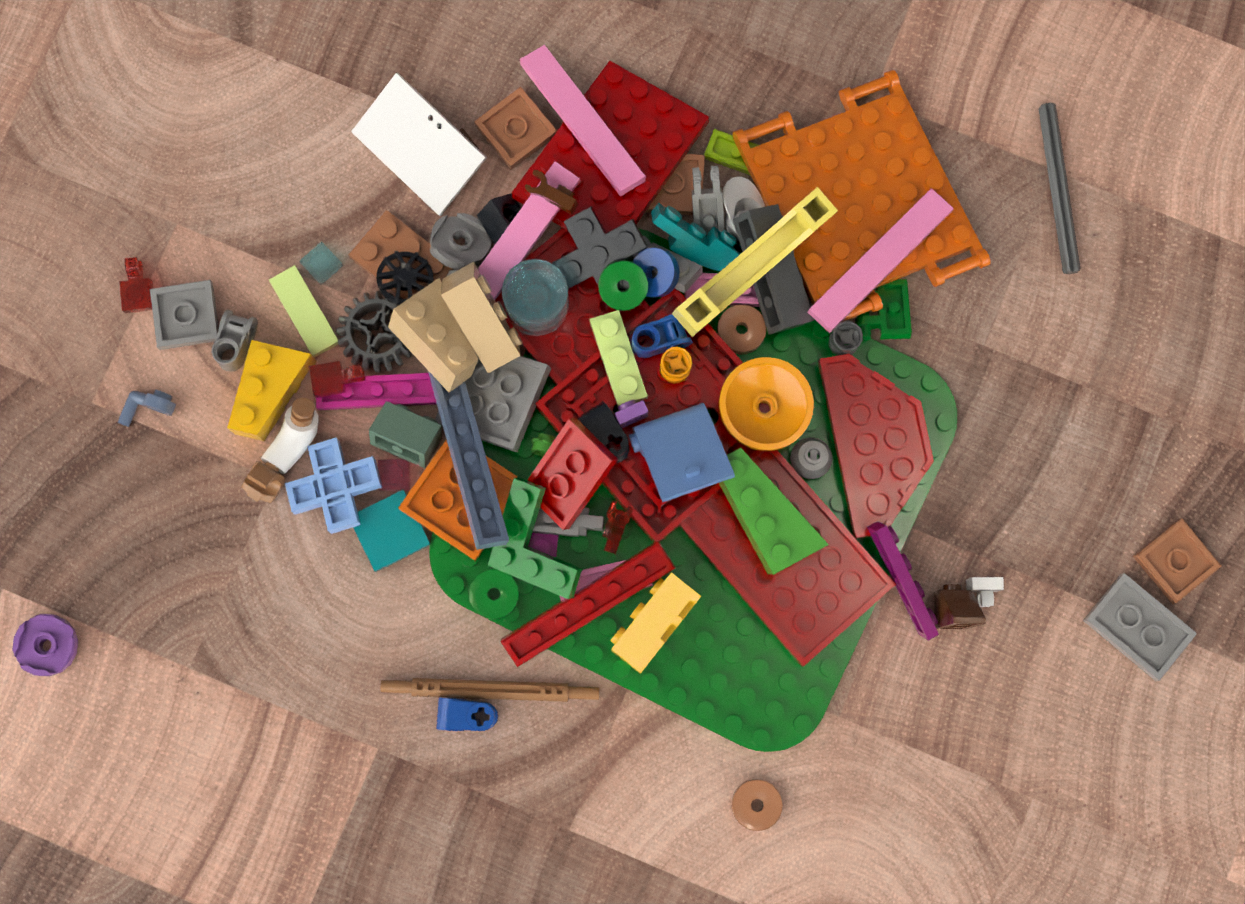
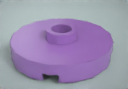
M39 614L19 626L13 639L12 650L14 657L17 658L20 667L24 671L36 676H52L63 672L72 664L77 654L78 638L75 629L67 620L53 614ZM46 640L51 642V648L48 651L43 649V643Z

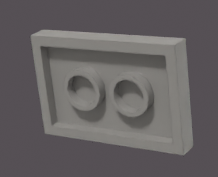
M1125 573L1118 576L1083 620L1155 681L1161 680L1197 634Z

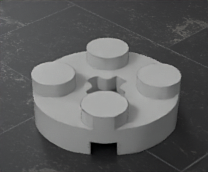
M457 213L456 217L447 218L448 215L441 217L434 224L431 232V255L452 269L459 270L472 262H475L476 266L481 265L489 253L491 239H489L480 220L465 213ZM460 238H464L465 245H458L455 243L453 239L459 240Z

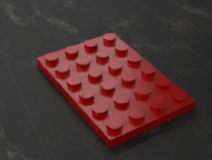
M609 61L586 91L584 97L646 176L644 183L620 196L563 122L511 193L513 199L524 205L531 195L525 189V185L536 188L541 181L532 174L533 171L538 170L545 175L555 161L581 180L573 190L575 193L573 198L578 203L573 215L560 209L552 222L567 231L568 229L564 221L591 206L606 233L634 219L637 225L709 123V116L614 62Z

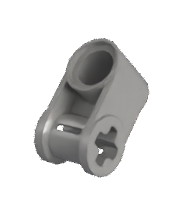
M231 310L224 312L211 351L213 358L223 370L233 372L244 364L251 340L254 339L256 334L257 318L251 317L247 319L234 315ZM226 350H235V354L231 359L222 360V355Z

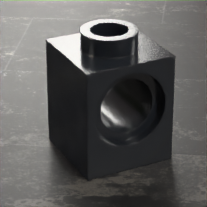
M511 193L491 199L476 215L494 245L520 211L521 206L518 201L512 198Z

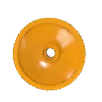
M771 357L751 359L736 367L725 380L719 399L720 415L728 432L741 444L762 451L782 449L795 442L807 429L814 408L812 390L804 375L790 363ZM761 403L768 404L770 411L767 413L761 412L759 405Z

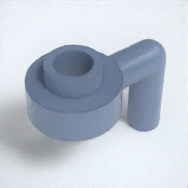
M155 390L154 394L131 391L117 423L129 427L138 404L172 416L176 404L171 402L173 396Z

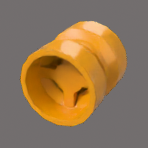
M681 347L667 349L662 355L660 362L662 377L671 383L684 381L689 376L692 365L689 352Z

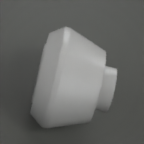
M812 437L805 438L793 447L790 456L791 465L800 476L807 479H816L825 475L830 469L832 453L824 441Z

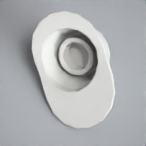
M741 176L731 178L723 188V202L727 211L725 228L738 242L740 241L733 219L749 210L766 207L757 187L749 179Z

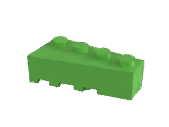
M742 448L727 454L735 477L719 482V485L767 574L774 575L829 545Z

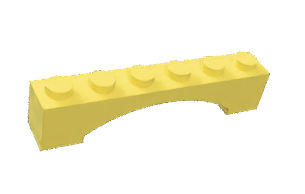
M817 187L737 258L678 306L672 313L673 316L693 337L829 220L838 210Z

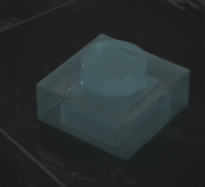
M322 241L299 261L320 285L343 266L341 261Z

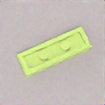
M295 265L269 279L314 358L338 345L337 336Z

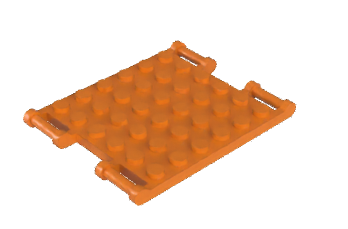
M895 70L885 72L883 77L850 89L847 87L840 90L839 97L846 111L796 131L791 114L785 111L778 114V118L747 130L741 128L733 131L735 144L766 207L778 204L781 215L784 217L818 187L838 210L829 220L794 249V257L803 279V286L812 305L931 188L954 209L876 288L922 269H925L932 285L937 287L944 284L946 279L976 267L983 268L990 265V256L982 247L900 85V80ZM888 88L889 95L857 106L855 100ZM780 129L785 134L753 148H750L748 144L749 141ZM968 250L972 255L942 269L936 265ZM873 290L842 322L870 310L876 312L883 309L882 300L878 293Z

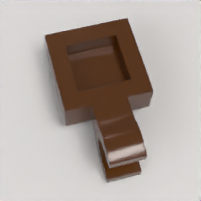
M534 170L532 174L539 178L541 183L536 188L526 184L525 189L531 195L540 196L547 202L573 215L578 206L576 199L573 198L575 193L562 185H558L557 188L548 185L546 176L541 171Z

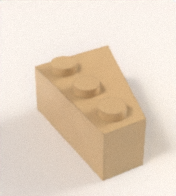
M472 262L442 279L441 296L487 373H490L520 356L519 345L522 344V340L514 327L509 328L505 320L507 315L499 301L495 302L490 293L492 290L484 275L480 274L475 262Z
M438 278L394 308L388 328L450 393L472 376L478 362V357L441 296L442 282Z

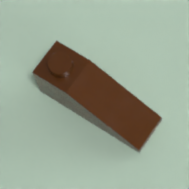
M945 584L943 585V590L934 592V614L938 621V624L935 625L936 629L965 630L986 624V617L971 590H962V585Z

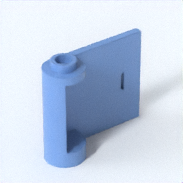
M704 403L632 427L633 434L629 435L632 448L635 453L640 451L641 455L645 457L662 502L735 477Z

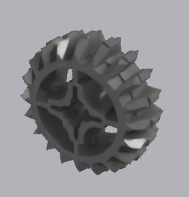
M376 291L375 299H371L369 293L365 292V301L360 303L358 298H354L353 303L356 307L352 309L350 306H345L344 310L349 316H340L338 319L345 326L336 329L338 335L344 336L338 340L340 347H346L343 351L346 358L353 356L351 363L354 366L362 362V369L364 371H368L371 364H373L376 373L381 371V364H385L386 369L391 371L392 365L390 362L394 360L399 366H402L403 361L400 356L403 354L410 358L412 353L388 328L390 322L389 314L399 304H395L386 298L383 300L380 291ZM377 311L374 318L370 320L361 319L366 314ZM379 327H382L384 333H378L375 337L372 331H378ZM355 329L367 336L366 345L368 347L366 352L361 350L355 343ZM390 343L395 345L386 352L378 353L384 344Z

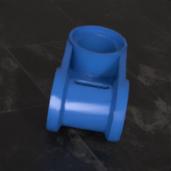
M671 314L660 320L638 326L632 336L631 348L637 357L649 358L662 354L671 347L685 348L693 342L691 337H687L685 328ZM643 335L649 336L653 340V345L642 347L638 343L637 338Z
M439 698L436 729L447 731L489 730L497 723L498 712L495 706L487 702ZM482 708H484L486 714H490V719L484 721L483 725H481L480 719H475V714L481 712Z

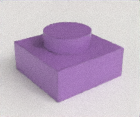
M630 400L618 406L619 411L615 413V418L619 426L624 428L648 417L649 411L643 400L638 403L635 400Z

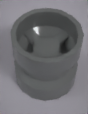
M841 322L829 337L828 344L830 350L837 356L844 354L852 355L863 340L862 330L854 322Z

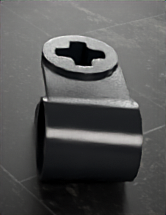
M604 401L577 418L618 458L616 463L623 462L628 457V438ZM609 443L620 444L621 449L619 451H616L614 448L610 449Z

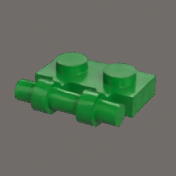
M898 279L876 288L875 292L878 293L882 300L883 309L878 310V315L870 316L868 311L858 315L855 319V324L861 328L863 333L862 341L871 340L872 329H879L880 340L910 339L912 329L907 279Z

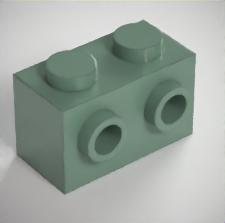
M388 401L385 402L369 429L370 445L423 468H426L442 440L441 425L435 419L429 416L422 417L411 412L404 405H394Z

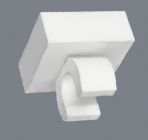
M1003 577L969 578L966 580V590L977 592L976 600L980 607L994 606L993 592L1004 590Z

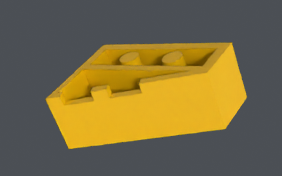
M251 340L227 428L235 435L265 441L285 411V406L293 394L300 388L302 380L316 364L317 361L312 354Z
M672 572L665 581L660 578L649 591L653 596L645 605L641 602L632 612L630 617L634 621L627 630L621 627L610 640L614 644L611 651L640 674L701 597Z

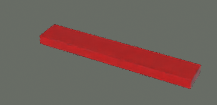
M658 540L576 591L573 598H565L503 637L500 642L515 665L519 667L674 570L675 565Z

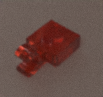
M137 257L125 258V270L128 281H119L122 311L124 313L152 310L150 289H153V281L150 278L143 279L141 260L138 261Z
M335 361L309 366L312 391L315 398L346 393L345 384L366 381L364 368H361V365H353L342 369V363Z
M614 500L610 503L607 511L608 521L602 537L608 538L604 551L616 554L626 524L631 518L633 508L628 506L627 511L617 510V501Z

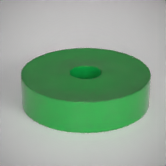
M617 260L608 264L603 269L599 277L598 288L601 298L608 306L616 310L625 311L633 309L642 303L648 291V281L639 265L629 260ZM620 280L628 281L629 287L626 290L618 289L617 284Z
M490 569L481 572L474 578L469 589V600L473 609L482 617L491 620L502 619L511 614L516 608L519 600V589L511 575L497 569ZM490 590H499L500 596L497 600L489 599L488 593Z

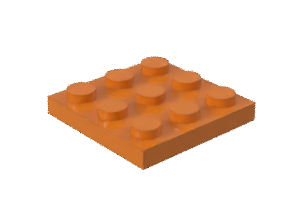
M445 440L398 509L476 561L484 549L476 550L448 443ZM486 456L503 515L513 479L517 478V476Z

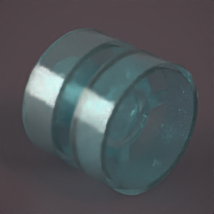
M539 259L526 260L514 266L506 275L502 285V297L507 317L516 329L528 335L539 336L553 332L564 322L569 309L568 286L564 275L555 265Z

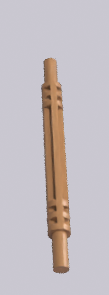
M412 678V681L381 680L380 686L381 692L411 693L412 697L568 702V699L599 700V687L569 686V683Z

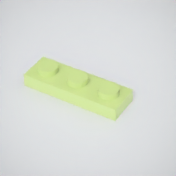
M616 310L591 318L590 325L617 407L630 400L638 402L647 399L648 396L620 311Z

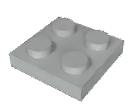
M211 280L150 289L156 343L159 350L215 342L219 327L214 288Z

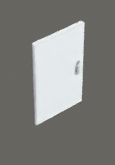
M399 73L393 76L351 131L439 216L443 215L447 207L487 158Z

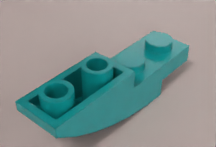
M659 202L651 211L653 224L669 234V249L701 266L721 271L743 252L741 245L737 243V239L727 230L721 232L713 226L706 235L705 230L694 222L691 224L687 223L675 208L671 206L666 208Z

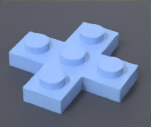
M337 437L308 446L314 474L285 483L291 512L297 515L322 507L327 530L331 534L361 525L354 496L383 487L376 459L371 456L345 464L341 444Z

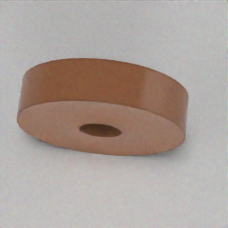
M735 305L728 308L721 315L717 326V334L735 354H748L755 351L763 342L766 334V325L762 314L754 307ZM743 325L747 328V332L740 334L737 332L736 327Z
M758 779L746 781L733 794L731 801L733 815L739 824L749 830L763 831L769 829L779 820L782 813L781 796L778 790L766 781ZM755 799L762 801V808L759 811H754L751 808V803Z

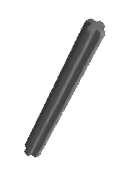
M1045 103L1038 110L1062 270L1064 274H1075L1080 271L1081 267L1057 109L1054 103Z

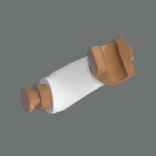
M298 398L287 409L280 432L261 457L264 463L256 461L242 483L241 488L247 492L248 497L256 502L262 500L272 503L286 480L278 472L285 474L301 458L315 438L319 416L315 410L314 403L310 399Z

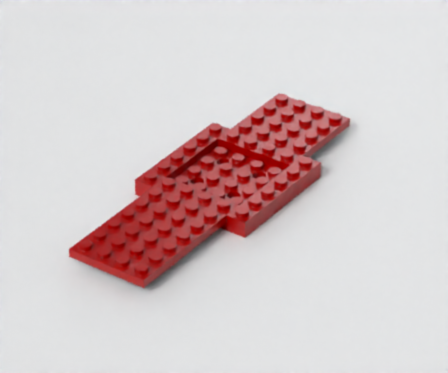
M561 228L523 260L495 299V302H500L507 315L505 320L509 328L514 327L522 340L521 345L535 361L548 364L551 367L548 376L556 386L535 404L539 412L558 434L568 419L578 418L602 401L607 404L614 416L613 410L617 405L590 325L591 318L616 311V309L611 308L603 301L593 276L567 290L565 289L552 262L578 249L569 231ZM673 289V291L661 297L651 307L643 300L642 303L633 309L620 311L630 345L633 333L638 326L671 315L678 306L687 300L679 290ZM707 324L693 337L686 331L687 337H691L693 343L684 349L689 352L692 365L689 376L680 383H671L662 377L660 362L664 353L649 358H640L634 354L648 396L647 399L643 400L649 411L648 417L622 428L628 438V457L623 462L615 463L602 484L653 543L658 540L661 542L680 526L803 667L896 584L778 450L762 451L749 448L738 442L728 432L720 415V393L727 377L743 362L716 331ZM643 335L637 338L638 343L642 347L653 345V340L649 336ZM704 403L707 410H713L718 415V421L714 424V427L726 455L742 448L829 545L774 575L767 574L719 483L662 502L645 457L641 455L640 451L635 453L629 439V435L633 434L632 427ZM761 403L759 410L767 413L770 411V407L766 403ZM609 443L610 449L614 448L616 451L621 449L620 444Z

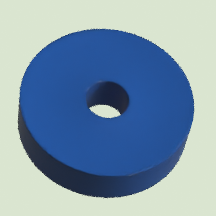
M647 248L636 255L633 262L642 268L647 277V297H663L673 291L678 283L680 270L678 262L672 253L661 248ZM656 267L658 273L657 276L654 278L652 276V270Z

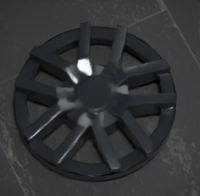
M394 251V254L388 257L385 256L376 274V282L381 294L389 301L399 305L407 300L400 298L401 290L408 291L409 299L412 297V289L420 291L425 288L418 284L417 281L428 283V285L434 281L433 271L428 260L419 256L417 252ZM403 258H410V260L405 263ZM397 259L400 266L395 267L391 261ZM415 261L421 263V265H419L415 269L412 267ZM385 266H387L390 271L382 273ZM426 269L428 276L420 273ZM383 279H393L391 282L382 284ZM397 288L396 296L394 297L386 290Z

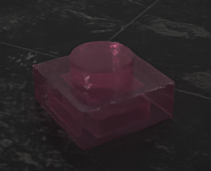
M404 459L378 460V471L383 486L378 489L380 492L410 490L409 461Z

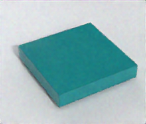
M404 489L358 511L361 525L353 528L374 572H378L431 545L422 525L398 509L407 496Z

